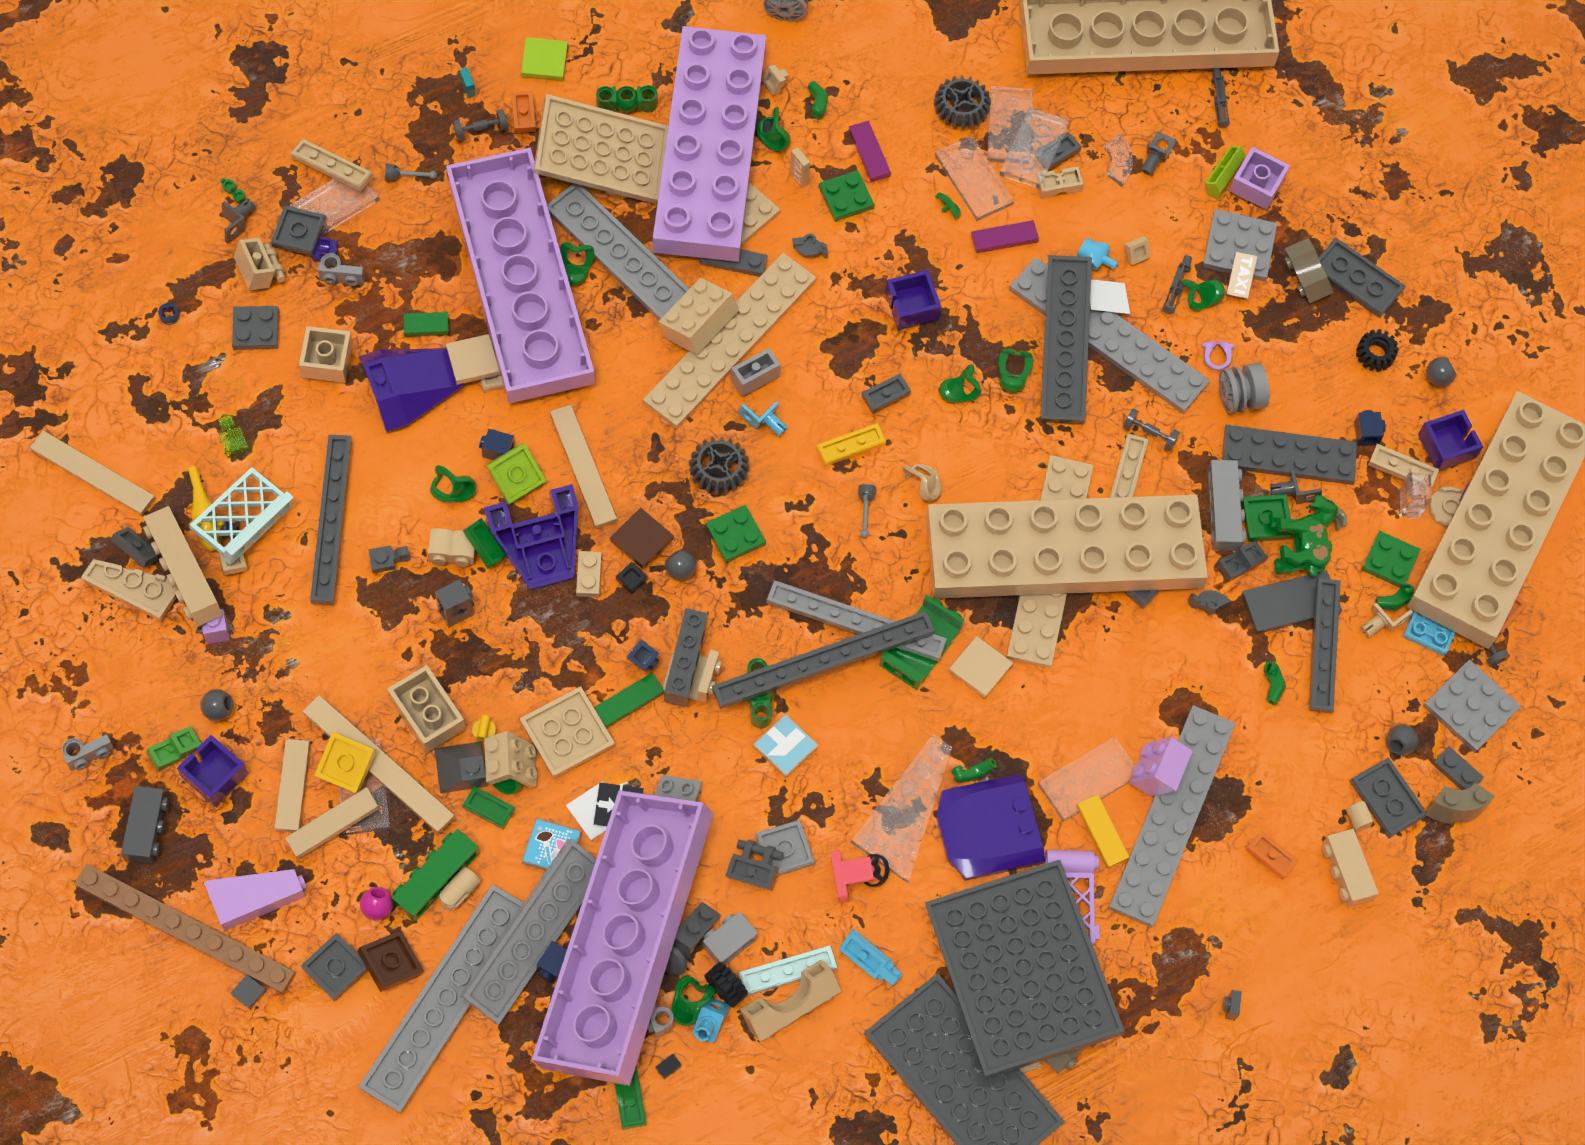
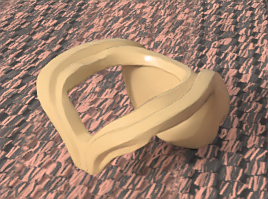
M916 464L913 467L903 466L902 470L905 479H909L913 474L921 478L919 491L922 500L932 502L939 497L941 493V480L934 468L925 464ZM919 468H922L929 472L931 475H925L917 470Z

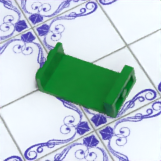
M926 595L923 605L917 614L926 611L935 630L934 634L947 638L942 657L963 628L964 619L958 612L950 611L944 607L938 599L930 598ZM893 648L889 652H884L879 666L915 690H918L938 661L899 648Z

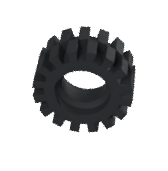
M1378 329L1376 333L1375 330H1371L1370 333L1366 332L1362 336L1356 349V357H1359V363L1364 362L1363 367L1365 369L1367 366H1370L1369 371H1373L1376 368V372H1380L1382 368L1385 371L1393 364L1399 347H1397V341L1393 342L1395 338L1393 335L1387 336L1389 333L1387 331L1382 334L1381 329ZM1371 345H1378L1384 349L1385 355L1376 356L1369 350V347Z
M718 962L704 975L706 982L709 983L708 985L714 987L715 993L730 1007H735L748 995L745 985L741 983L742 981L736 977L737 975L732 973L731 969L726 967L724 963Z

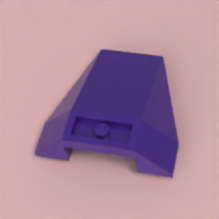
M446 348L386 349L358 356L365 377L368 378L377 402L386 433L410 425L464 387V383L456 384Z

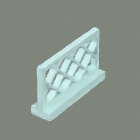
M251 467L190 524L189 528L222 554L224 561L231 566L292 508L294 497L288 492L284 494ZM252 476L259 481V487H246V481ZM260 492V501H247V493ZM263 492H272L277 498L274 501H263ZM233 493H243L244 501L231 502L230 496ZM218 507H228V516H215V510ZM231 507H244L245 516H232ZM248 507H261V513L258 516H248ZM216 521H229V530L216 531ZM232 521H245L246 527L243 530H233ZM202 522H212L213 531H203L198 525ZM216 536H230V542L223 547L217 542Z

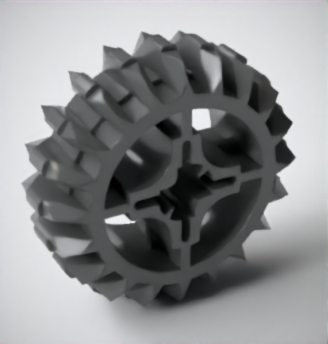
M963 75L960 79H957L955 76H953L951 81L946 79L944 84H940L935 92L934 107L936 114H939L940 120L945 119L946 125L953 124V129L957 126H960L962 130L965 126L971 129L973 124L979 126L980 122L986 119L990 111L989 106L991 105L989 91H985V85L979 86V79L973 82L971 76L968 79H964ZM947 101L950 102V105H952L953 108H951V107L948 105Z
M721 436L719 441L712 437L710 443L704 439L703 446L697 444L696 451L691 453L692 459L689 460V466L691 467L690 474L694 475L693 481L694 483L699 482L698 487L700 489L706 486L707 493L715 490L717 496L720 490H723V493L726 495L728 489L734 492L736 485L740 487L743 485V480L747 479L748 474L746 472L749 471L750 466L748 464L749 457L745 456V449H740L739 442L732 445L731 438L725 442L723 436ZM709 456V463L705 468H702L703 460ZM736 463L737 469L730 475L729 468L732 467V464Z

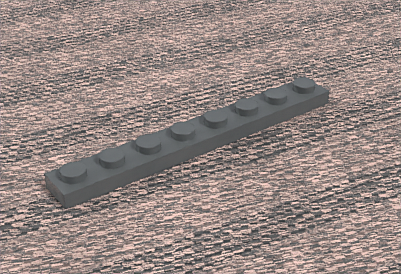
M328 435L310 597L311 604L334 605L352 444V438L348 435Z

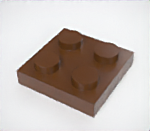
M401 930L361 946L357 951L380 992L418 977L424 972Z

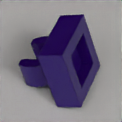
M321 237L314 256H312L313 261L321 262V258L328 253L337 255L338 241Z

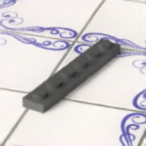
M1318 578L1316 580L1309 697L1310 711L1326 713L1334 711L1341 580Z

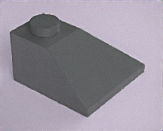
M481 741L434 748L440 793L468 790L474 786L477 788L487 787Z

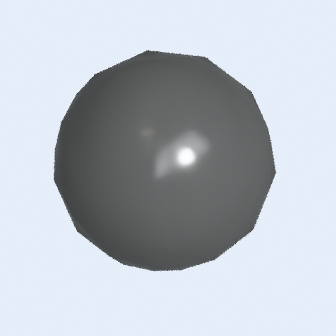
M1447 357L1434 358L1426 368L1427 379L1436 387L1449 386L1457 377Z
M684 549L676 551L665 561V569L668 575L678 581L689 579L697 568L694 555Z
M212 689L203 696L200 702V709L203 715L210 721H222L231 714L233 700L224 690Z
M1397 724L1388 731L1386 742L1388 748L1394 754L1407 756L1415 751L1419 738L1417 732L1411 726Z

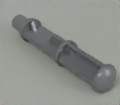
M1215 68L1212 70L1213 78L1211 81L1215 84L1216 88L1214 99L1217 124L1219 127H1227L1230 124L1224 77L1221 76V69Z
M1185 255L1182 263L1178 265L1174 280L1162 307L1163 311L1167 314L1175 312L1184 288L1182 280L1185 273L1191 270V256ZM1170 292H1171L1172 294H1171L1170 300H1169V302H1168V305H1166L1167 300H1168V297H1169ZM1179 295V296H1178V299H1177V301H1176V304H1175V306L1173 307V304H1174V302H1175L1176 296Z

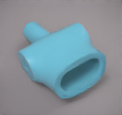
M1087 238L1077 253V256L1092 257L1091 270H1097L1102 263L1112 269H1115L1118 265L1116 260L1107 256L1110 247L1104 242H1097Z

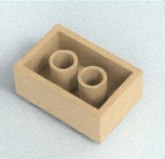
M700 277L658 323L665 339L697 355L739 309L731 292Z
M428 665L387 688L390 701L425 753H428L466 729L463 717Z

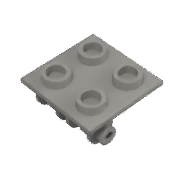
M661 775L654 796L696 801L702 791L700 788L703 782Z

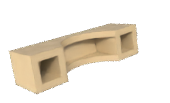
M819 960L801 972L800 985L789 999L780 1003H770L760 997L740 1009L750 1032L761 1042L764 1039L770 1038L783 1027L791 1025L804 1014L810 1013L823 1002L831 1000L836 994L841 992V989L832 969L825 962Z

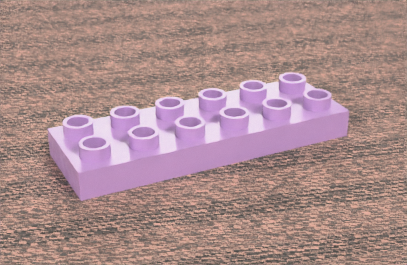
M683 26L653 232L652 252L739 262L765 57L766 35Z
M531 147L446 166L448 183L508 404L595 384L593 365L539 175L533 173L535 161Z
M618 791L532 1057V1061L542 1069L630 1086L713 817V813L703 802Z

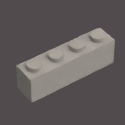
M1211 460L1207 474L1212 550L1237 551L1242 543L1246 541V531L1242 530L1245 512L1244 509H1241L1240 503L1243 501V489L1239 487V482L1242 480V470L1238 469V460Z

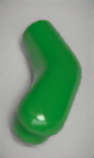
M812 81L807 87L814 98L811 115L819 119L826 112L828 94L817 82Z
M1406 583L1394 595L1376 597L1375 603L1384 610L1397 611L1410 601L1414 593V587Z
M1268 661L1264 665V672L1270 681V690L1266 701L1272 705H1277L1286 689V683L1279 665L1273 661Z
M990 757L965 771L963 766L958 765L952 769L951 773L955 776L953 778L955 782H969L985 776L995 769L997 764Z

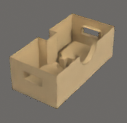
M1078 166L1061 169L1059 174H1055V171L1037 173L1036 185L1041 199L1055 197L1061 192H1066L1067 195L1082 192L1084 185Z

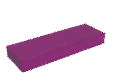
M869 121L849 126V133L870 182L890 177L891 171Z
M1034 220L971 232L976 253L1039 241Z

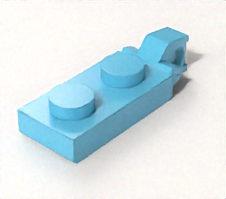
M855 929L849 933L839 948L842 953L874 979L878 978L882 981L885 979L893 986L903 975L888 956Z

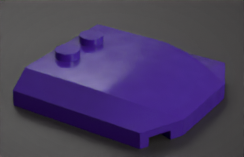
M1021 774L942 790L936 814L937 824L947 861L958 870L965 881L1045 863L1044 847L1027 787Z

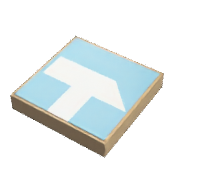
M786 714L753 744V748L785 778L819 747Z

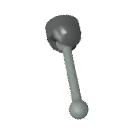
M386 163L385 181H395L400 175L437 178L436 171H430L429 173L400 171L397 165Z
M862 484L858 486L859 498L864 501L863 530H861L860 536L867 538L869 536V531L867 530L868 505L875 498L876 486Z

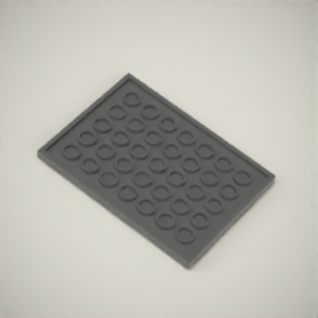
M1061 860L925 902L985 1079L1125 1034Z

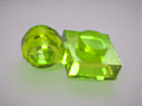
M223 414L218 420L222 431L225 432L219 433L226 455L230 456L247 450L248 446L241 427L231 429L235 427L231 414Z

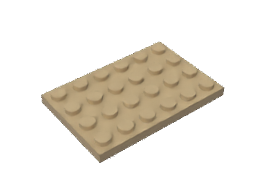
M546 94L533 173L658 204L669 126Z

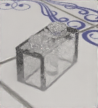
M1408 473L1398 490L1399 516L1416 519L1423 515L1432 500L1431 474Z

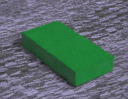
M448 312L404 314L405 337L449 335Z
M482 518L462 530L487 569L506 557V554Z
M475 786L462 805L463 809L503 830L515 811V807Z

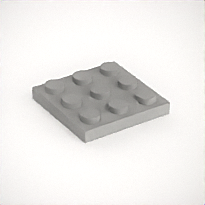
M1215 209L1203 268L1231 274L1235 252L1257 256L1252 279L1266 281L1277 223Z
M1469 659L1423 707L1470 750L1476 753L1521 705Z

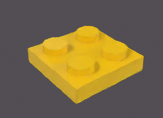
M332 732L314 776L351 792L358 793L377 750L339 733Z

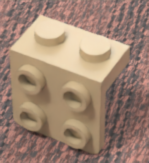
M710 649L708 657L699 656L689 699L706 703L709 694L713 695L712 685L716 684L713 679L715 674H719L722 661L719 660L718 651ZM673 652V655H672V658H671V661H670V664H669V668H668V671H667V674H666V677H665V681H664V684H663V690H664V691H665V687H666V683H667L669 671H670V668H671V664H672L674 652Z
M509 731L484 738L487 783L492 785L513 779L529 788L536 787V749L532 743Z

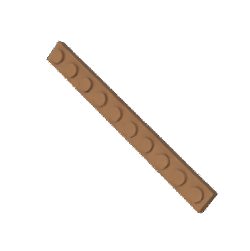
M88 864L85 865L74 883L75 887L230 968L250 976L255 981L282 995L295 976V971Z

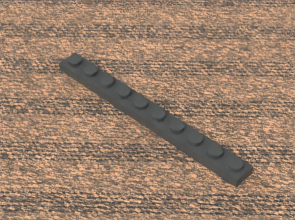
M924 611L712 685V691L720 709L928 637L933 635L935 630L927 612Z

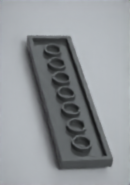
M1048 255L1041 422L1085 424L1092 257Z

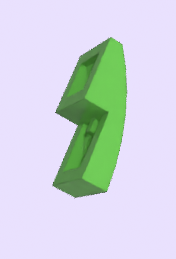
M190 726L171 734L168 740L147 748L146 753L156 770L160 771L194 753L201 745V742Z

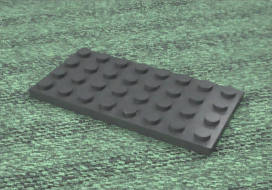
M938 973L863 1034L956 1145H1039L1064 1124V1120L1020 1069L985 1079L957 996Z

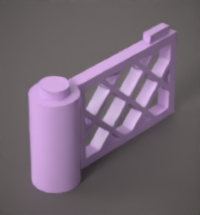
M1046 850L1045 864L1061 860L1067 879H1074L1069 884L1072 891L1079 897L1076 903L1078 904L1082 900L1089 907V913L1082 919L1085 927L1089 930L1091 943L1095 945V940H1100L1099 925H1095L1094 870L1099 868L1098 855H1094V851ZM1078 879H1088V890L1083 895L1073 886ZM1087 894H1089V901L1085 898ZM1087 917H1089V924L1085 921Z

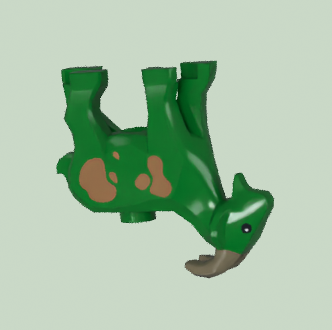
M1319 494L1313 497V504L1308 506L1315 510L1314 514L1299 519H1288L1272 512L1269 515L1270 528H1277L1278 532L1294 534V547L1296 551L1293 552L1285 545L1280 547L1281 558L1274 560L1275 574L1303 570L1308 571L1310 576L1317 577V573L1325 570L1326 565L1331 559L1332 543L1328 539L1326 528L1332 521L1335 523L1336 531H1339L1341 526L1345 527L1347 525L1346 513L1333 501Z

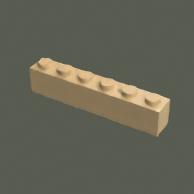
M167 506L144 516L143 518L147 525L143 527L148 540L153 538L154 542L151 543V546L156 556L161 554L162 558L159 559V562L164 572L167 570L170 572L166 576L171 587L177 586L178 588L174 592L179 603H185L186 607H183L188 621L193 619L196 627L223 616L170 507Z

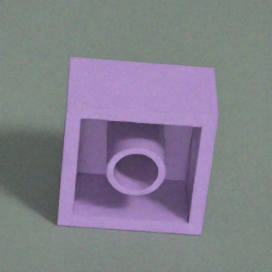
M1252 147L1236 173L1229 191L1267 210L1284 182L1290 165Z
M1173 737L1146 743L1140 751L1141 756L1138 763L1132 770L1130 784L1150 797L1177 791L1193 750Z

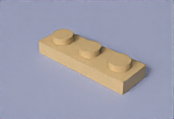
M1380 444L1376 445L1368 463V466L1428 491L1431 490L1439 469Z

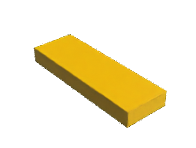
M878 423L820 443L816 445V449L824 467L884 446L886 445V440Z
M1097 794L1077 803L1076 807L1106 867L1109 868L1128 859L1129 855L1099 795Z

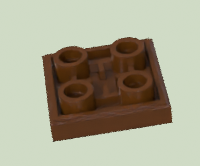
M640 507L610 537V542L644 569L674 539V535Z

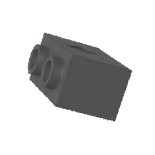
M460 579L435 591L438 610L448 628L473 616L472 607L474 603L472 592L468 585L463 586Z

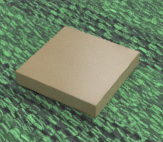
M489 334L446 343L447 353L457 385L500 375Z
M976 636L949 668L948 672L985 699L1012 667L1013 662Z

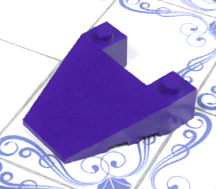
M572 484L549 491L554 510L552 514L512 524L507 502L483 508L489 530L529 589L574 578L578 503Z

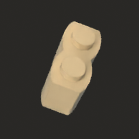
M431 529L428 561H432L436 565L455 563L459 567H467L474 564L475 549L462 530Z

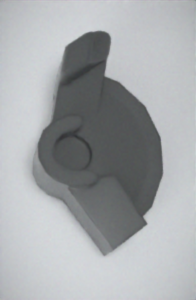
M809 233L804 237L792 238L793 247L800 255L815 257L822 254L825 258H828L827 245L816 240L814 234Z
M1207 590L1198 596L1191 593L1188 603L1191 608L1197 609L1198 607L1203 609L1208 615H1214L1217 610L1228 606L1230 600L1227 595L1223 596L1217 591Z

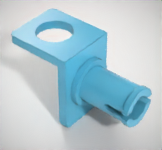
M777 401L760 418L745 404H742L738 410V414L755 430L761 424H766L780 437L788 428L774 414L779 405Z
M712 998L709 1003L702 1007L692 1034L699 1041L714 1043L730 1006ZM711 1004L717 1005L722 1009L714 1008L713 1006H711Z

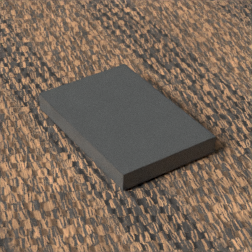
M1389 757L1351 778L1349 781L1362 801L1366 803L1368 810L1388 839L1427 817L1425 809Z

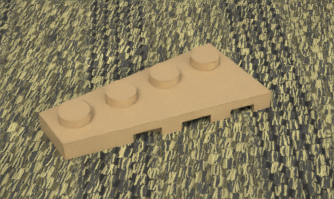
M93 559L81 576L83 582L159 621H162L177 598L174 591H177L178 588L177 586L172 588L166 576L152 575L138 569L122 568L121 565Z

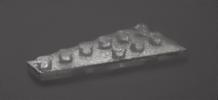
M934 734L851 840L853 845L868 856L871 854L884 856L889 863V871L907 884L952 750L950 745ZM879 858V862H878V863H880L882 866H884V863H883L882 859Z

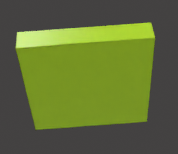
M526 37L521 77L563 81L568 41Z
M521 443L485 465L507 504L513 503L547 482L525 443Z

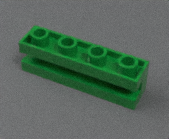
M459 829L454 833L450 832L442 841V846L437 851L435 849L432 850L426 857V862L422 867H416L409 875L410 879L404 885L400 884L392 894L393 904L400 911L406 912L408 918L415 923L440 897V892L463 867H468L480 854L479 846Z

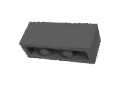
M135 786L121 851L125 861L153 864L154 858L159 856V834H163L165 828V820H162L163 814L169 808V798L164 789Z

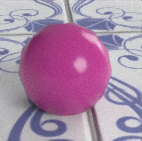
M381 887L370 888L364 892L360 899L362 914L374 921L382 920L389 916L393 908L391 894Z

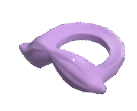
M1208 341L1201 344L1205 348L1204 362L1207 367L1218 371L1229 366L1232 359V349L1235 348V345L1225 341ZM1215 345L1221 346L1227 357L1226 362L1220 366L1212 364L1209 358Z

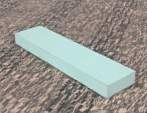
M826 946L739 972V977L742 981L741 983L745 985V989L748 991L747 996L801 981V972L819 960L825 962L832 971L837 970L838 967L831 946Z

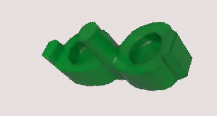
M225 178L220 180L223 189L227 193L232 194L235 202L240 204L245 200L246 195L244 191L236 190L237 187L233 180H225Z
M940 192L935 196V198H940L946 203L941 209L943 212L950 208L955 215V220L961 215L960 208L949 196Z

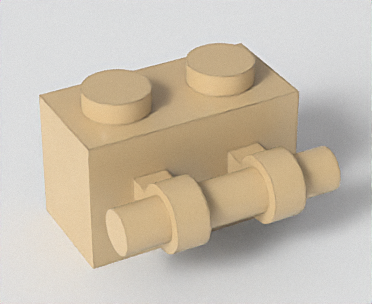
M260 238L239 240L234 259L248 290L269 288L273 277H276L279 283L286 280L285 270L277 260V252L275 249H272L269 243L263 245Z

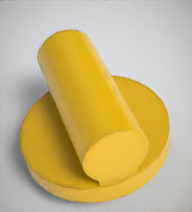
M481 715V719L477 720L472 727L473 736L479 741L484 742V738L493 736L496 733L495 725L490 720V716Z

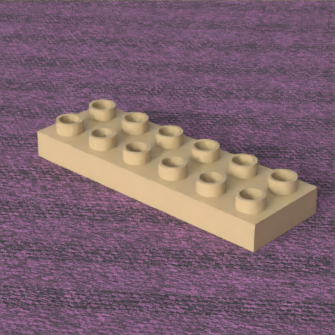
M1019 0L1027 74L1275 66L1279 55L1271 0Z
M1519 391L1515 393L1407 608L1487 649L1491 647L1585 457L1584 423Z
M1197 495L928 504L926 522L933 598L1203 588L1208 578Z

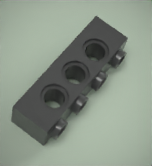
M685 608L664 691V702L687 707L707 628L708 613Z

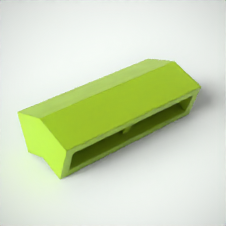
M1230 145L1205 182L1208 189L1207 195L1216 200L1221 197L1245 160L1246 155L1241 146Z

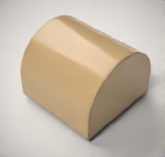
M1364 801L1355 803L1346 809L1355 832L1371 827L1373 819Z

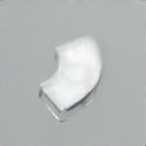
M1118 133L1104 147L1111 159V166L1107 170L1106 175L1120 187H1123L1131 175L1133 158L1129 143Z

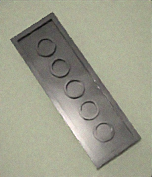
M1225 425L1222 460H1238V469L1242 471L1290 477V469H1294L1296 478L1353 485L1356 472L1357 442Z

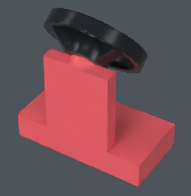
M840 850L830 852L839 904L849 902L846 885L864 882L870 887H880L889 876V863L880 854H871L864 858L841 861ZM879 858L882 859L885 866L883 877L880 875ZM874 878H877L880 882L870 884L868 881H874Z

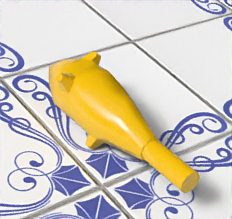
M197 466L188 468L193 486L192 521L189 525L212 504L202 487ZM216 521V531L222 530L221 527L224 525V521ZM202 522L198 525L203 531H213L212 522ZM197 535L203 547L210 552L216 550ZM216 536L217 542L220 544L221 536Z

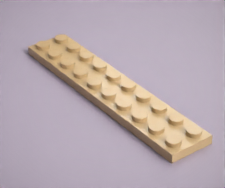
M782 253L736 301L739 311L697 355L689 351L643 399V404L675 429H678L729 375L731 368L738 365L816 282L817 277L785 253Z
M1050 455L1040 500L1087 499L1093 465ZM1067 593L1019 596L1007 659L1051 669Z

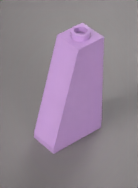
M294 869L214 879L204 882L224 931L305 898L303 889L307 888L302 875L297 876Z

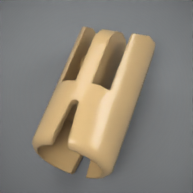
M463 867L440 892V901L445 910H455L480 884L479 877L469 868Z

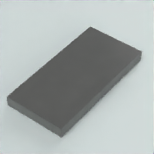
M1335 238L1319 256L1330 284L1379 318L1383 316L1406 287L1338 238Z
M1328 571L1317 573V577L1306 575L1242 591L1241 595L1255 633L1259 634L1314 620L1316 580L1318 578L1330 579ZM1339 603V614H1341L1342 608Z

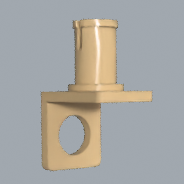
M1374 603L1371 610L1375 617L1362 625L1360 629L1363 634L1367 633L1365 634L1367 638H1370L1382 627H1386L1392 633L1412 617L1413 611L1410 609L1393 622L1377 603Z

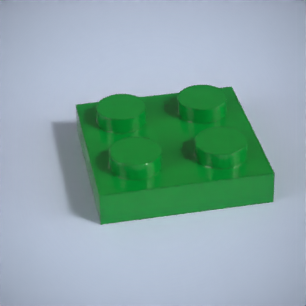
M858 170L820 182L818 185L834 222L874 209L875 204Z
M1287 494L1243 497L1241 503L1242 509L1245 512L1244 521L1248 541L1292 539L1294 534L1278 532L1277 528H1270L1269 515L1272 512L1291 519Z
M746 505L705 523V527L725 563L766 545V540Z
M1379 530L1361 571L1402 588L1408 580L1421 549Z

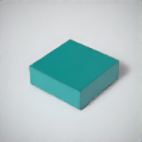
M467 68L460 69V79L467 98L474 97L475 86L470 72Z

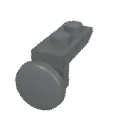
M703 902L698 905L678 928L666 966V973L679 976L686 971L687 962L694 948L701 942L704 935L714 927L721 914Z

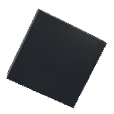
M631 562L616 576V580L633 594L648 580V576Z

